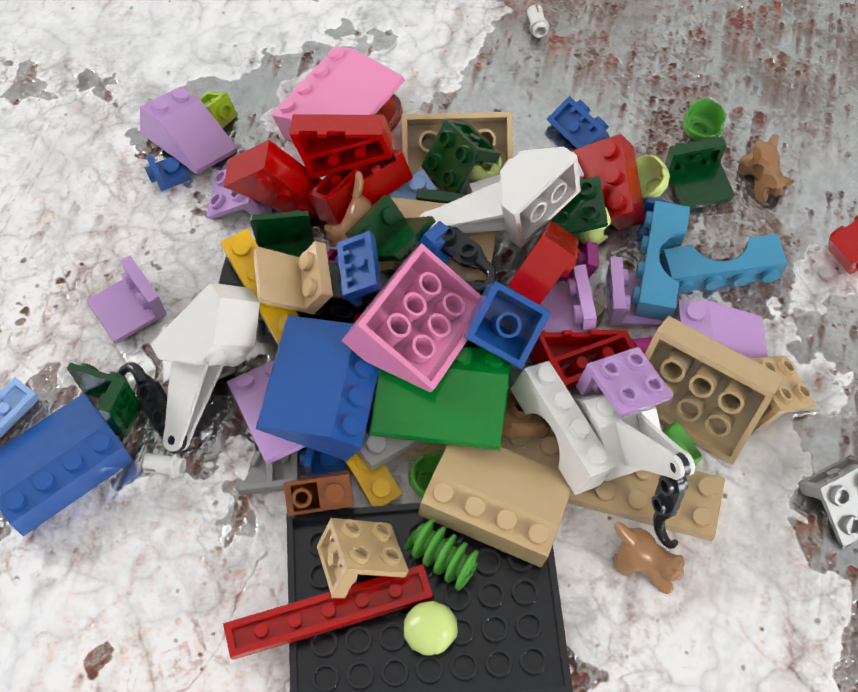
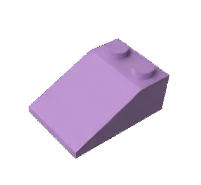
M182 86L140 106V133L196 174L237 152L235 144L203 102Z
M678 301L672 318L748 358L768 357L762 316L711 301Z
M274 360L227 381L237 407L266 465L305 447L255 429Z

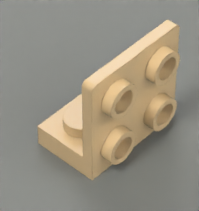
M314 241L300 257L261 247H256L253 251L257 296L260 303L315 314L333 296L325 243Z
M786 356L750 358L784 376L754 431L763 430L783 413L812 410L817 406L812 398L810 389L803 384L796 373L795 365Z
M331 518L317 545L332 598H345L351 585L356 582L357 574L406 577L409 572L393 528L389 523Z

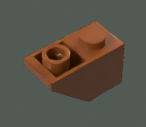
M350 469L316 474L283 483L288 516L354 506Z

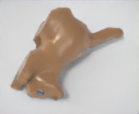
M778 134L772 135L768 142L757 140L752 146V153L743 155L738 164V170L742 176L752 175L754 177V194L760 203L766 202L769 194L775 197L781 196L788 186L794 183L793 179L783 176L780 169V155L777 149Z
M357 171L355 174L352 200L349 203L343 220L334 226L324 225V231L331 247H337V242L348 239L345 233L373 206L369 199L362 195L364 179L360 171Z
M616 522L614 524L616 534L622 539L618 553L612 557L613 566L617 572L624 576H631L636 572L642 573L659 592L671 593L674 589L671 581H678L684 576L683 567L685 562L683 556L675 555L657 544L650 532L642 528H628L621 522Z

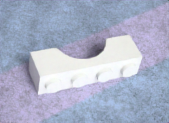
M550 361L524 368L511 387V391L526 415L530 413L538 414L551 426L557 438L560 451L558 469L574 495L600 486L616 468V465Z

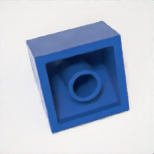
M494 281L487 284L473 310L464 338L515 367L522 369L551 311L503 284Z

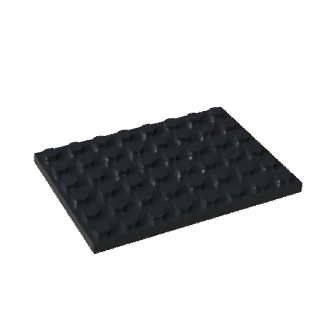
M420 503L334 509L288 516V513H286L288 604L330 592L317 545L331 518L391 524L407 568L422 565L423 557L419 559L412 556L413 548L408 551L404 550V546L411 534L422 523L429 521V519L418 515ZM435 522L433 530L437 531L443 525ZM446 527L443 538L447 539L455 534L457 535L455 547L466 542L468 543L465 552L467 556L475 550L479 552L476 559L478 566L474 574L459 591L455 588L457 579L447 583L444 579L446 571L436 575L433 570L435 563L429 567L424 565L433 595L432 601L449 607L457 618V637L444 652L432 656H425L411 649L404 638V620L414 606L289 643L290 692H573L553 545L542 567H538ZM357 574L354 584L381 576Z

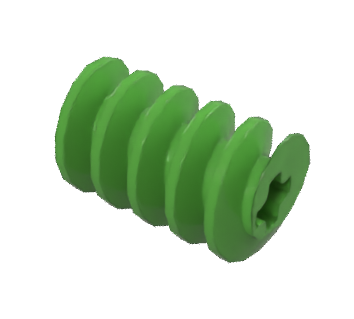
M431 518L428 522L422 523L411 534L404 546V550L408 551L413 548L412 556L416 559L423 557V565L426 567L435 563L433 570L436 575L446 571L444 579L447 583L457 579L455 588L459 591L474 574L478 566L476 559L479 552L475 550L467 556L465 552L468 543L464 542L460 546L455 547L457 535L453 534L447 539L443 538L446 527L442 526L437 531H434L433 527L436 520Z

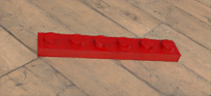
M424 565L408 568L409 572L406 577L381 576L351 585L345 598H332L331 592H327L223 623L230 658L235 660L412 607L422 602L432 601L433 595Z

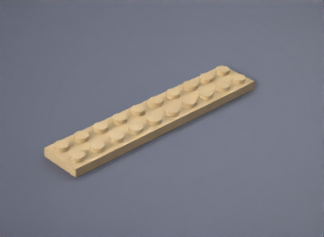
M548 433L543 438L536 436L509 438L502 435L501 447L560 471L558 469L560 451L555 434ZM421 442L401 454L400 458L414 462L421 455H428L437 450L445 451L448 444ZM640 470L609 481L604 480L600 486L574 495L571 490L567 503L653 526L655 511L652 506V497L655 496L661 475ZM695 470L694 474L686 477L688 489L685 490L677 514L666 520L665 528L666 530L712 542L716 534L725 478Z

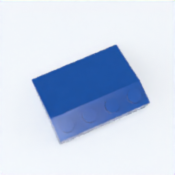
M287 316L256 424V430L348 461L362 448L379 368L364 361L341 341L354 324Z
M85 393L0 447V510L9 524L22 536H25L133 462L123 444Z

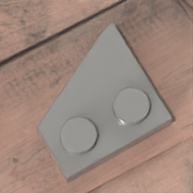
M301 449L266 465L260 451H256L249 463L252 467L245 481H240L238 485V492L241 495L284 490V482L301 478Z

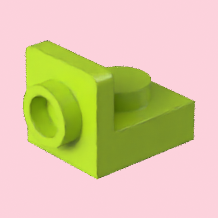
M207 91L199 97L222 128L238 116L227 92Z

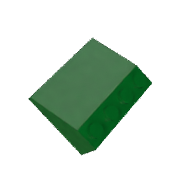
M463 346L431 393L379 369L370 436L500 451L512 364L483 348Z

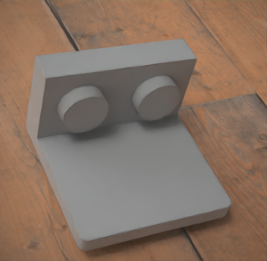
M849 455L798 483L803 495L822 501L837 541L842 546H847L858 540V457Z

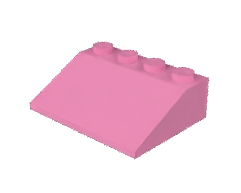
M335 46L312 69V72L296 86L295 90L279 104V107L271 116L285 140L292 141L289 132L293 114L375 115L403 84L405 79L402 75L356 49Z
M421 243L403 261L341 341L367 363L431 393L468 341L464 337L473 310L481 295Z

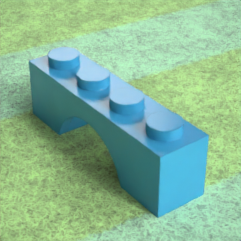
M655 201L652 212H646L643 228L648 229V235L642 236L639 253H645L644 260L638 261L635 278H640V285L634 286L631 303L636 304L635 316L664 321L668 316L672 317L674 314L679 282L671 278L664 271L660 264L659 256L663 253L664 249L680 247L682 245L688 227L689 206Z
M778 234L749 238L742 255L730 261L711 260L701 255L693 245L664 249L660 259V264L664 271L671 278L679 282V294H686L692 290L699 289L715 290L729 285L744 286L751 282H773L780 279L788 264Z

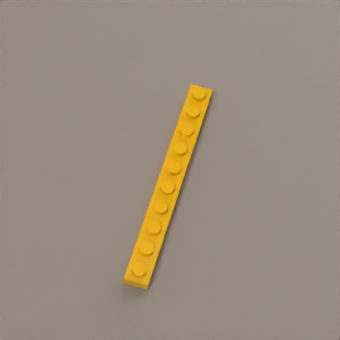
M247 228L221 241L220 244L243 286L251 288L258 299L253 251L258 245ZM260 303L259 313L279 346L287 316H299L295 310ZM357 453L348 461H345L370 506H384L403 495L385 464L370 472Z

